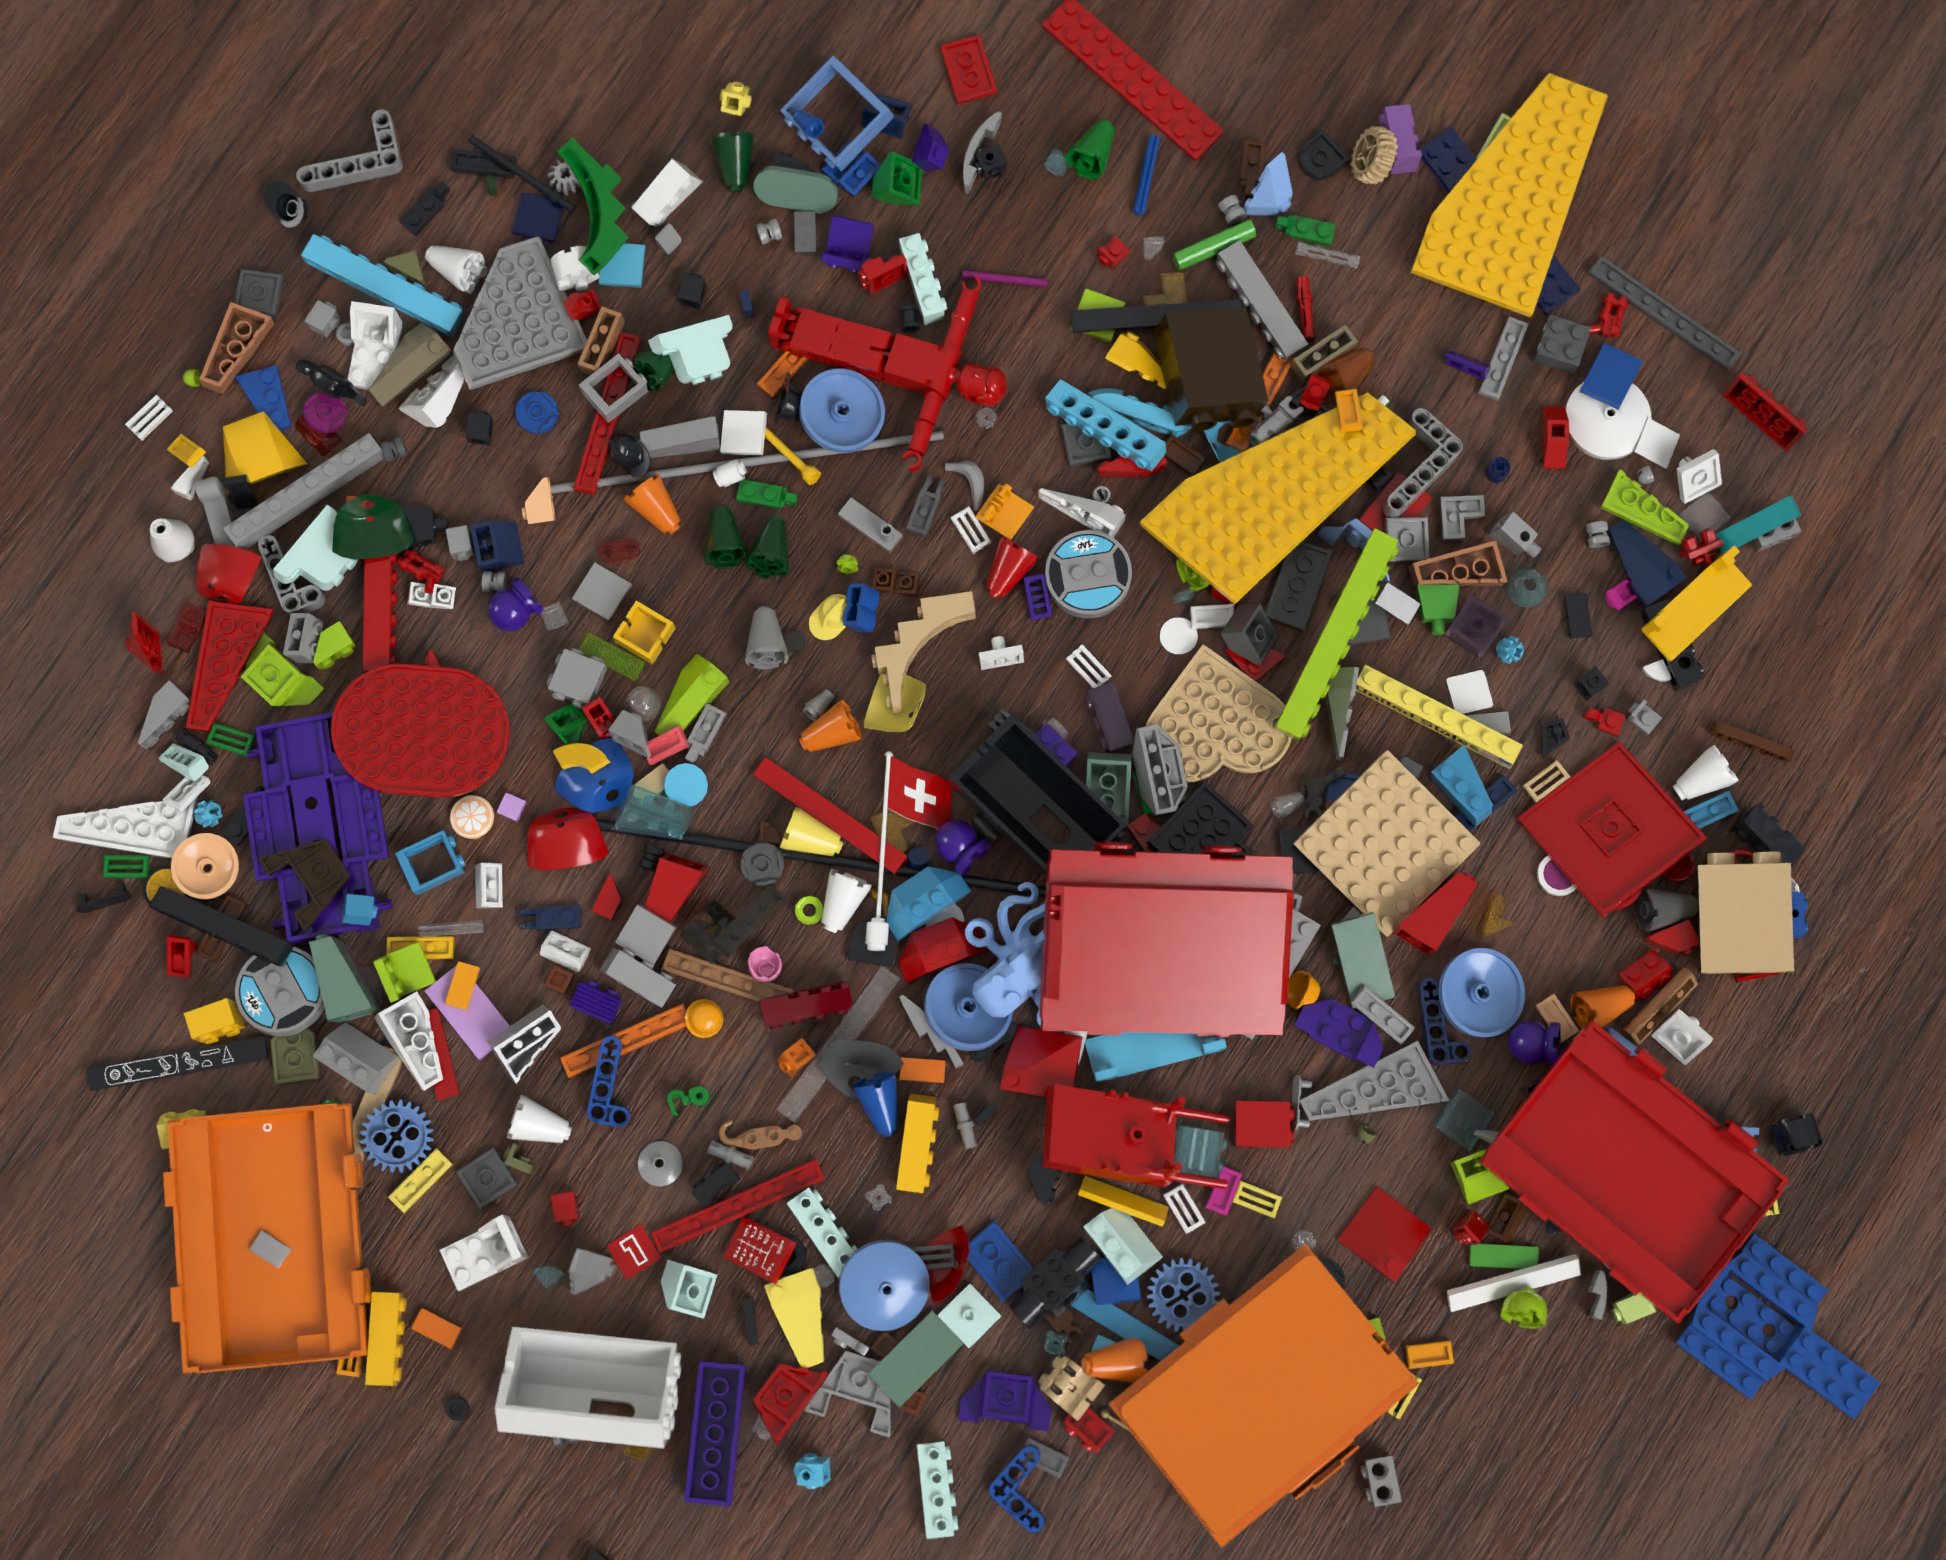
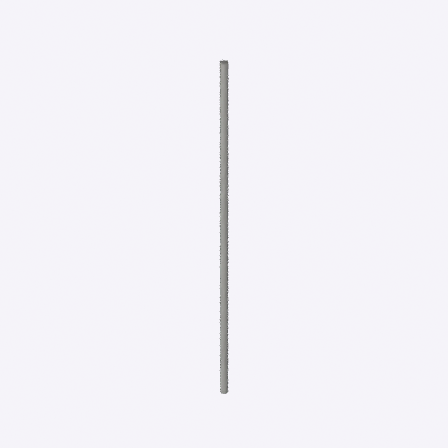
M943 431L932 432L930 441L944 439ZM913 435L874 440L867 447L858 451L910 444ZM823 447L792 451L800 459L841 454ZM782 453L737 459L739 462L742 461L745 467L789 461ZM733 460L649 471L640 478L632 477L629 474L600 478L598 487L646 481L650 477H654L656 473L661 478L711 472L717 470V467ZM575 482L551 485L552 494L574 491Z

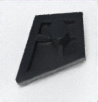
M1563 718L1541 725L1543 758L1570 739Z

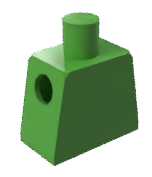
M1459 584L1417 585L1414 591L1416 601L1421 604L1418 608L1421 623L1432 624V635L1445 634V623H1452L1455 619Z

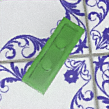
M1494 1244L1470 1245L1469 1266L1511 1269L1528 1268L1538 1265L1539 1247Z

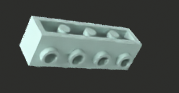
M920 233L900 238L899 248L901 254H904L907 260L908 276L924 325L944 320V310H947V305L944 297L940 298L938 293L941 287L938 278L934 279L932 271H935L932 259H928L926 252H928L926 240H921Z
M808 1188L789 1201L787 1205L839 1278L845 1262L857 1248L855 1245L850 1247L846 1241L849 1236L843 1227L837 1228L833 1222L836 1219L829 1208L825 1210L820 1204L823 1199L816 1189L811 1191Z
M945 1441L917 1444L926 1538L954 1536V1530H958L957 1516H952L951 1508L956 1506L955 1493H950L949 1483H953L952 1469H947V1460H951L950 1446H945Z

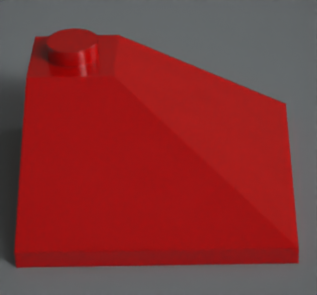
M1018 1026L1004 1066L1000 1089L1008 1093L1047 1099L1048 1089L1054 1084L1074 1087L1083 1037Z
M1376 1187L1337 1241L1388 1281L1395 1282L1432 1228L1379 1187Z

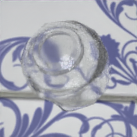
M640 685L632 689L626 697V706L630 713H637L644 721L656 717L660 711L661 700L651 687Z

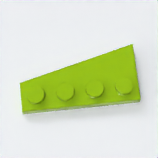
M1619 469L1600 508L1679 546L1689 524L1668 507L1665 508L1658 502L1657 498L1640 488L1641 485L1629 479L1625 475L1626 473Z

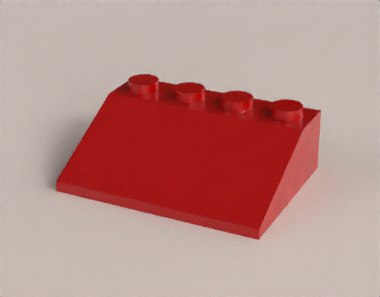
M1744 371L1737 376L1722 395L1786 452L1809 429L1802 418L1791 413L1786 404L1775 399L1770 390L1763 388L1757 383L1754 376Z

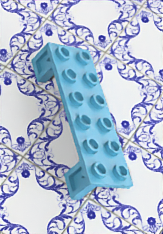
M1121 1032V1035H1101L1086 1039L1085 1041L1095 1083L1223 1051L1227 1048L1225 1039H1222V1037H1197L1193 1033Z

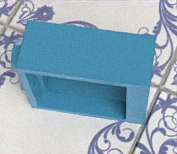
M443 830L395 853L413 893L417 896L465 873L463 866H466L462 855L456 854L454 847L457 844L452 834L448 835ZM444 842L455 865V869L421 884L410 857Z

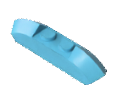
M1103 388L1088 392L1089 397L1136 425L1168 436L1172 434L1176 438L1191 429L1190 425L1175 426L1171 408L1167 405H1164L1163 409H1161L1154 403L1147 402L1146 404L1140 402L1134 396H1122L1123 390Z

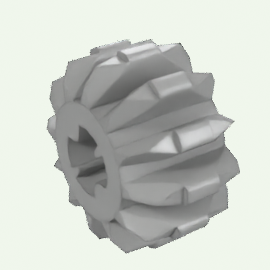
M557 160L558 166L551 165L550 169L552 172L548 173V178L551 180L550 186L552 188L555 187V190L559 192L563 191L566 196L570 190L575 194V187L581 188L577 177L565 160L564 163Z

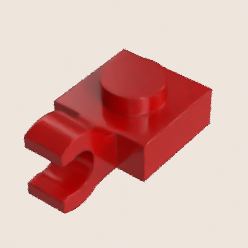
M1589 708L1584 715V719L1598 723L1596 730L1616 737L1620 734L1625 718L1624 714L1604 708L1602 713L1596 709Z

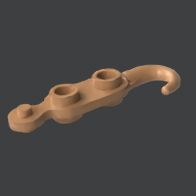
M731 1120L723 1123L719 1129V1137L723 1144L729 1147L738 1146L750 1150L778 1146L786 1138L796 1141L802 1136V1130L797 1125H791L786 1130L778 1126L750 1129L736 1138H728L725 1134L726 1128L733 1123Z

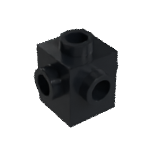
M997 143L991 147H983L975 154L974 167L977 168L978 174L983 175L985 180L988 178L993 179L998 177L1002 171L1007 170L1008 161Z

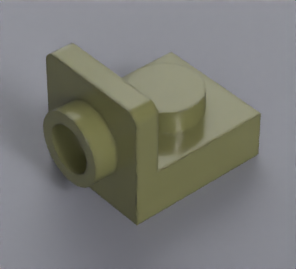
M513 1143L512 1147L508 1146L503 1157L506 1160L504 1164L533 1175L536 1167L530 1165L532 1160L520 1155L516 1159L520 1146Z

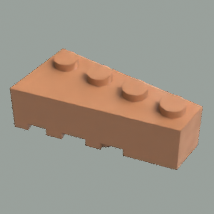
M230 302L199 379L202 387L221 394L226 391L235 376H237L273 327L274 323L271 316Z
M1496 540L1415 562L1408 566L1414 587H1417V585L1459 584V586L1503 585L1508 582Z

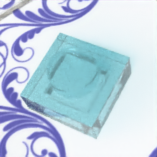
M1053 148L1044 164V169L1063 177L1068 168L1065 160L1066 154Z

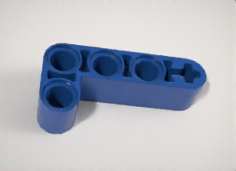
M608 1036L601 1043L587 1115L592 1122L623 1127L630 1121L631 1113L629 1109L625 1106L611 1104L622 1051V1042L617 1036ZM611 1040H614V1044L618 1045V1048L613 1049L611 1056H616L615 1060L610 1057L603 1058V1054L608 1055L609 1047H606V1043L611 1042ZM603 1062H610L613 1065L612 1073L605 1074L602 1072L601 1065ZM599 1084H605L608 1087L609 1092L606 1096H600L597 1093V1086ZM593 1107H602L604 1110L603 1117H594L592 1114ZM622 1110L625 1112L626 1120L624 1122H617L615 1120L614 1114L616 1111Z

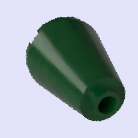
M731 132L714 134L712 143L725 188H729L730 192H740L747 185L754 143L753 133L738 132V134H731Z
M718 506L710 512L704 561L708 566L711 563L714 565V568L718 569L733 568L738 566L739 561L743 560V563L746 561L747 550L732 511L725 506Z

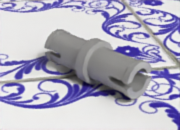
M967 1103L953 1105L958 1123L956 1128L957 1131H960L964 1150L977 1147L972 1128L974 1123L970 1120Z
M714 1140L711 1141L707 1154L724 1159L725 1163H734L747 1170L750 1169L754 1160V1156L736 1150V1147H727Z

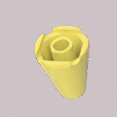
M795 807L780 848L833 857L834 853L839 854L843 841H840L841 836L802 809Z

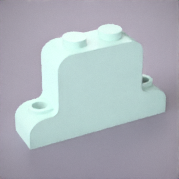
M729 315L659 334L648 340L655 354L670 356L680 382H692L693 385L704 382V378L710 377L711 380L722 377V371L729 368L730 359L722 339L728 336L727 333L731 331L732 322Z
M327 505L275 566L273 573L276 579L287 584L295 581L298 576H303L321 590L327 591L332 589L334 585L338 586L344 579L343 574L348 569H353L358 561L357 559L344 558L332 552L334 522L337 515L333 508Z

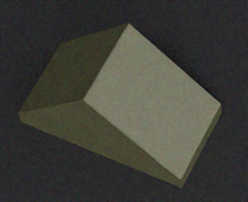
M416 250L386 258L384 263L388 270L398 273L407 280L418 283L426 288V280Z

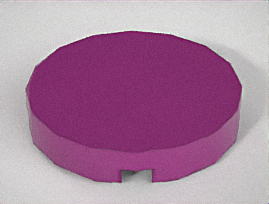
M316 393L305 402L303 416L305 422L313 430L321 433H332L342 428L345 424L347 408L341 398H331L328 396V393Z

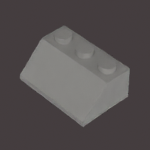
M347 1022L326 1036L313 1055L314 1058L373 1095L376 1094L399 1056Z

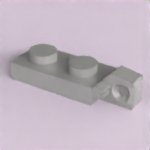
M708 703L706 704L687 740L689 747H687L689 752L685 757L687 762L694 765L699 755H705L727 716L726 712Z

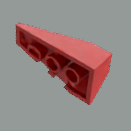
M131 612L126 648L157 674L162 675L163 662L160 632L137 612Z

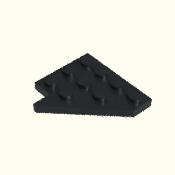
M1204 782L1146 844L1155 852L1202 853L1203 845L1237 846L1242 848L1241 852H1233V855L1242 858V854L1253 855L1254 853L1240 841L1254 825L1210 785Z

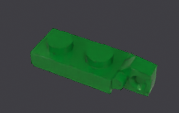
M1289 215V218L1278 216L1275 229L1285 231V234L1292 239L1331 247L1336 224Z
M749 480L740 481L736 498L737 502L773 509L784 508L785 504L796 506L798 499L797 494L788 493L787 488Z

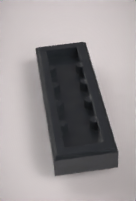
M453 150L451 172L515 178L513 172L485 153ZM503 155L517 165L516 156Z

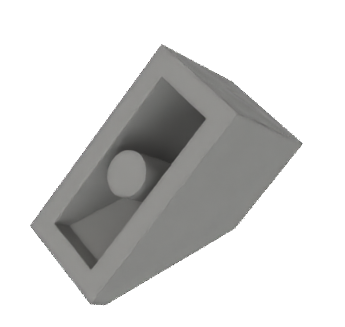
M623 710L609 728L613 741L649 758L651 752L642 718L635 712L629 713Z

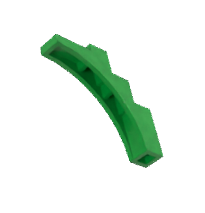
M571 137L557 152L569 165L585 194L589 208L590 234L586 249L579 261L593 275H596L608 264L629 238L614 223L625 207L610 193L622 178L608 164L601 167Z

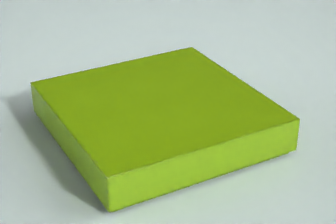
M1085 289L1077 310L1125 307L1126 302ZM1115 330L1084 332V334L1111 343Z

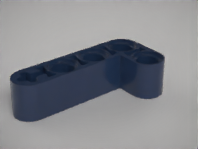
M1426 978L1417 986L1426 1057L1433 1066L1465 1062L1471 1057L1472 1049L1466 1042L1448 1043L1444 1013L1439 1001V983L1433 978ZM1427 984L1433 988V991L1430 993L1423 989ZM1429 995L1430 999L1435 998V1000L1425 1002V1000L1429 998ZM1428 1005L1436 1008V1016L1432 1017L1427 1014L1426 1008ZM1431 1027L1439 1030L1440 1036L1438 1039L1430 1036ZM1456 1047L1464 1049V1058L1456 1056ZM1435 1049L1443 1053L1441 1061L1434 1059L1433 1051Z

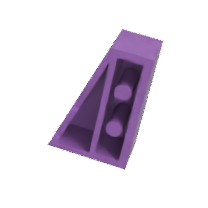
M1410 104L1385 107L1382 115L1379 116L1380 126L1394 133V137L1397 138L1395 144L1398 145L1396 149L1398 154L1395 156V162L1392 165L1390 174L1416 172L1422 153L1421 150H1416L1415 142H1418V137L1414 135L1413 127L1415 124Z

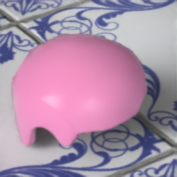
M767 946L755 948L750 953L748 968L755 979L761 982H771L780 975L782 962L778 953L773 952Z

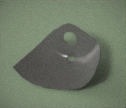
M840 1041L831 1045L822 1053L824 1075L833 1086L852 1099H857V1097L848 1086V1080L851 1077L856 1076L860 1079L866 1078L869 1080L874 1078L873 1075L879 1073L893 1072L895 1074L904 1064L898 1054L889 1047L868 1041ZM855 1060L860 1061L861 1065H855L853 1064V1062Z

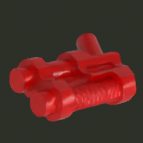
M1607 293V296L1603 297L1602 301L1604 305L1603 310L1598 315L1600 324L1589 325L1588 327H1591L1589 334L1600 333L1601 337L1617 338L1620 335V326L1625 310L1628 307L1627 298L1620 296L1617 300L1614 294ZM1612 307L1617 309L1615 316L1610 315Z
M408 549L404 554L406 558L401 557L397 565L404 572L408 570L413 573L418 580H426L425 592L428 594L433 593L434 584H438L439 580L442 579L445 571L444 567L427 560L419 552ZM414 562H417L418 564H420V565H422V566L419 568L418 566L414 565L413 563H414Z

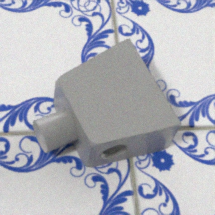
M1514 512L1500 518L1488 534L1489 537L1496 540V542L1515 555L1526 552L1534 558L1541 550V547L1533 542L1538 534Z

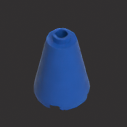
M884 1072L873 1075L874 1078L869 1080L863 1078L855 1082L852 1087L877 1133L883 1134V1137H889L896 1134V1130L899 1128L897 1084L893 1072Z

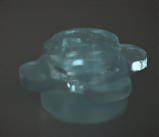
M1048 1331L1046 1334L1047 1340L1044 1345L1045 1351L1051 1354H1058L1059 1356L1064 1355L1066 1352L1064 1347L1068 1337L1065 1334L1059 1335L1055 1334L1054 1331Z

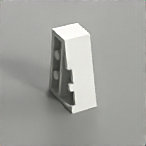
M671 159L631 208L648 224L657 227L703 181L686 165Z

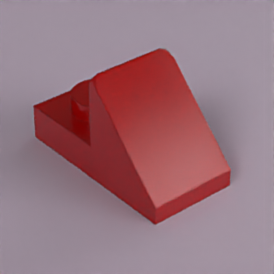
M174 935L167 936V975L190 978L192 974V954L197 948V945L191 938Z

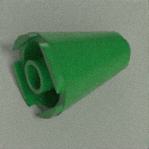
M1097 121L1068 150L1065 158L1069 168L1073 166L1076 169L1075 173L1086 179L1096 180L1098 176L1102 177L1105 173L1115 129L1109 121Z

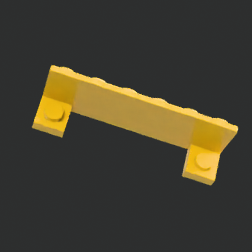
M1735 545L1722 553L1641 629L1668 661L1674 660L1752 586L1750 581L1734 565L1736 561L1734 557L1740 552Z

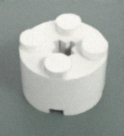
M586 246L571 247V252L567 253L562 250L551 258L553 272L560 291L575 288L576 291H584L589 287L588 284L600 278L599 272L593 275L579 261Z

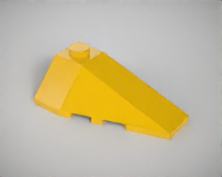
M1131 332L1120 334L1105 358L1130 372L1131 370L1139 371L1138 374L1146 380H1157V384L1166 389L1160 361L1139 341L1140 337Z

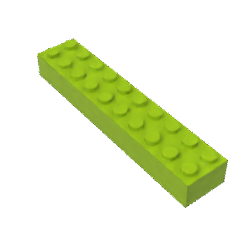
M1374 529L1274 730L1296 741L1300 737L1304 738L1311 727L1308 721L1310 717L1314 719L1321 707L1318 701L1320 698L1324 699L1331 686L1327 683L1330 678L1334 679L1338 673L1340 665L1337 663L1339 659L1343 660L1350 648V645L1347 643L1349 639L1353 640L1360 628L1357 623L1359 619L1363 620L1370 608L1367 603L1375 598L1380 588L1377 583L1385 578L1390 568L1387 566L1388 561L1392 562L1400 548L1396 546L1398 539L1377 529Z

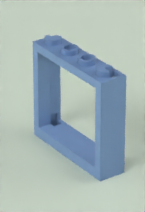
M834 55L780 110L786 116L783 120L791 128L796 126L799 129L797 134L805 142L809 139L813 143L810 147L818 155L823 153L826 156L825 162L832 169L836 166L840 171L895 117ZM837 73L879 113L838 157L817 138L808 137L796 121H794L795 113L798 110H802Z

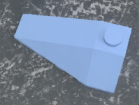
M1281 152L1265 167L1258 180L1259 184L1252 190L1251 193L1254 197L1247 199L1244 205L1246 215L1276 216L1280 211L1283 213L1291 206L1293 192L1286 157Z

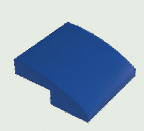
M849 140L835 156L838 157L852 141ZM861 151L842 171L836 166L832 169L827 164L822 169V173L854 197L876 174L881 164L868 152L864 153Z

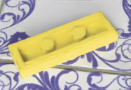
M436 1148L388 1198L403 1213H406L453 1164Z

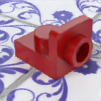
M1115 236L1104 247L1100 246L1098 248V260L1103 266H1108L1113 270L1130 254V249Z
M1312 373L1299 403L1309 410L1319 411L1332 381Z

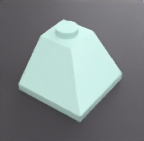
M667 1260L661 1279L667 1308L704 1319L717 1274Z

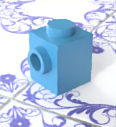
M347 894L343 905L342 923L369 926L372 918H376L377 905H374V897Z

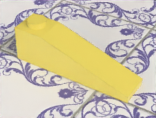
M810 1268L780 1279L777 1284L770 1283L765 1285L764 1287L772 1309L802 1368H809L824 1362L823 1334L821 1333L822 1311H820L821 1288L814 1269Z

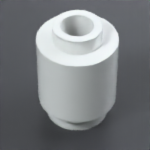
M735 459L717 467V470L713 471V476L719 487H727L745 479L747 470L742 461L739 462Z

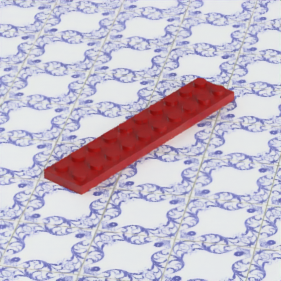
M1065 0L1042 23V28L1194 162L1224 134V129L1076 0Z

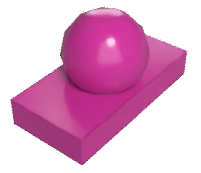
M1630 577L1606 592L1605 601L1610 608L1619 610L1637 598L1630 586V583H1632Z

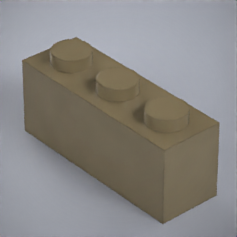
M1344 325L1294 358L1290 368L1301 383L1304 384L1309 381L1312 373L1318 375L1354 351L1358 341L1349 328Z

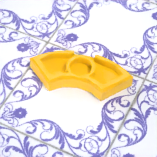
M568 744L553 750L554 755L564 770L571 767H583L593 774L610 763L602 751L588 744Z

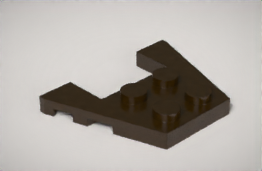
M327 839L258 858L269 876L290 864L313 899L312 902L293 913L304 931H307L351 878L350 873Z

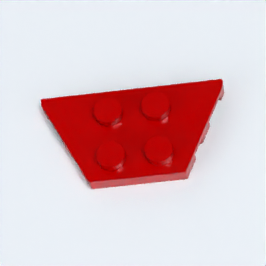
M779 1364L754 1397L753 1404L776 1445L779 1444L829 1376L828 1372L822 1371L820 1373L808 1371V1368H793L790 1365Z

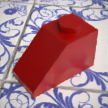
M1689 919L1644 939L1645 943L1674 955L1682 952L1683 956L1696 951L1694 947L1700 944Z

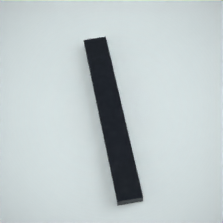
M1241 299L1071 310L1073 333L1156 328L1165 313L1242 307Z

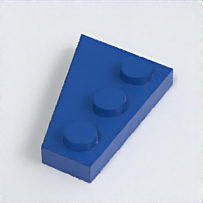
M277 366L235 376L258 413L264 411L280 431L292 428Z

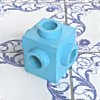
M815 1453L805 1454L794 1466V1476L797 1477V1485L805 1486L807 1489L824 1487L830 1480V1458L819 1457Z

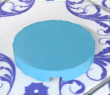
M684 763L676 765L668 771L664 778L665 795L670 802L677 806H694L702 801L707 793L708 783L706 775L693 764Z

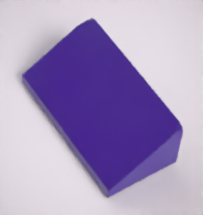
M1450 351L1445 355L1448 366L1483 380L1486 379L1491 369L1490 365L1456 351Z

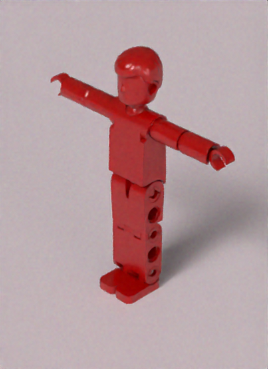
M975 275V282L978 285L975 289H968L962 281L963 290L956 310L951 314V325L941 347L898 333L895 337L885 330L800 307H795L792 311L790 298L781 296L775 315L769 327L768 335L771 348L781 349L784 352H789L791 355L801 358L805 357L808 360L829 366H841V369L852 370L865 377L877 379L880 382L924 393V404L919 419L915 421L913 426L914 433L908 447L909 451L905 452L902 456L903 460L910 457H915L918 460L916 464L909 467V472L919 470L922 465L921 457L925 456L942 402H946L952 384L957 385L958 393L965 397L967 401L986 407L1000 403L1007 391L1006 377L997 367L980 366L979 363H968L963 366L962 370L957 369L962 355L960 349L979 297L978 294L981 291V281Z

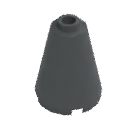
M1645 887L1635 901L1638 902V909L1634 910V915L1639 928L1650 932L1695 917L1699 911V902L1693 895Z

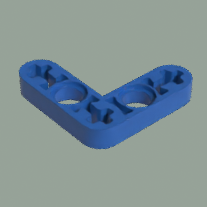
M1029 1444L1023 1447L991 1484L989 1492L991 1497L1025 1529L1035 1533L1043 1528L1045 1517L1036 1506L1016 1489L1041 1458L1039 1448ZM1025 1451L1029 1453L1034 1451V1458L1036 1460L1030 1459L1025 1464L1028 1467L1026 1470L1024 1465L1016 1460L1019 1459L1022 1462L1027 1455ZM1011 1467H1018L1022 1473L1021 1477L1013 1479L1009 1475V1469ZM1006 1479L1009 1483L1004 1488L1005 1494H996L997 1488L995 1485L1000 1487ZM1019 1499L1022 1501L1024 1507L1021 1511H1014L1012 1509L1011 1502L1013 1500ZM1027 1508L1031 1509L1028 1514L1032 1518L1039 1517V1526L1037 1524L1030 1525L1031 1519L1027 1515L1024 1519L1021 1517Z

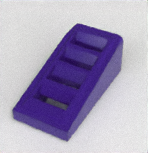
M1045 574L1022 577L1030 619L1051 617L1052 611ZM1040 581L1041 585L1029 587V583ZM1042 590L1043 594L1031 596V591ZM1044 598L1043 603H1032V600ZM1046 607V611L1034 613L1035 608Z

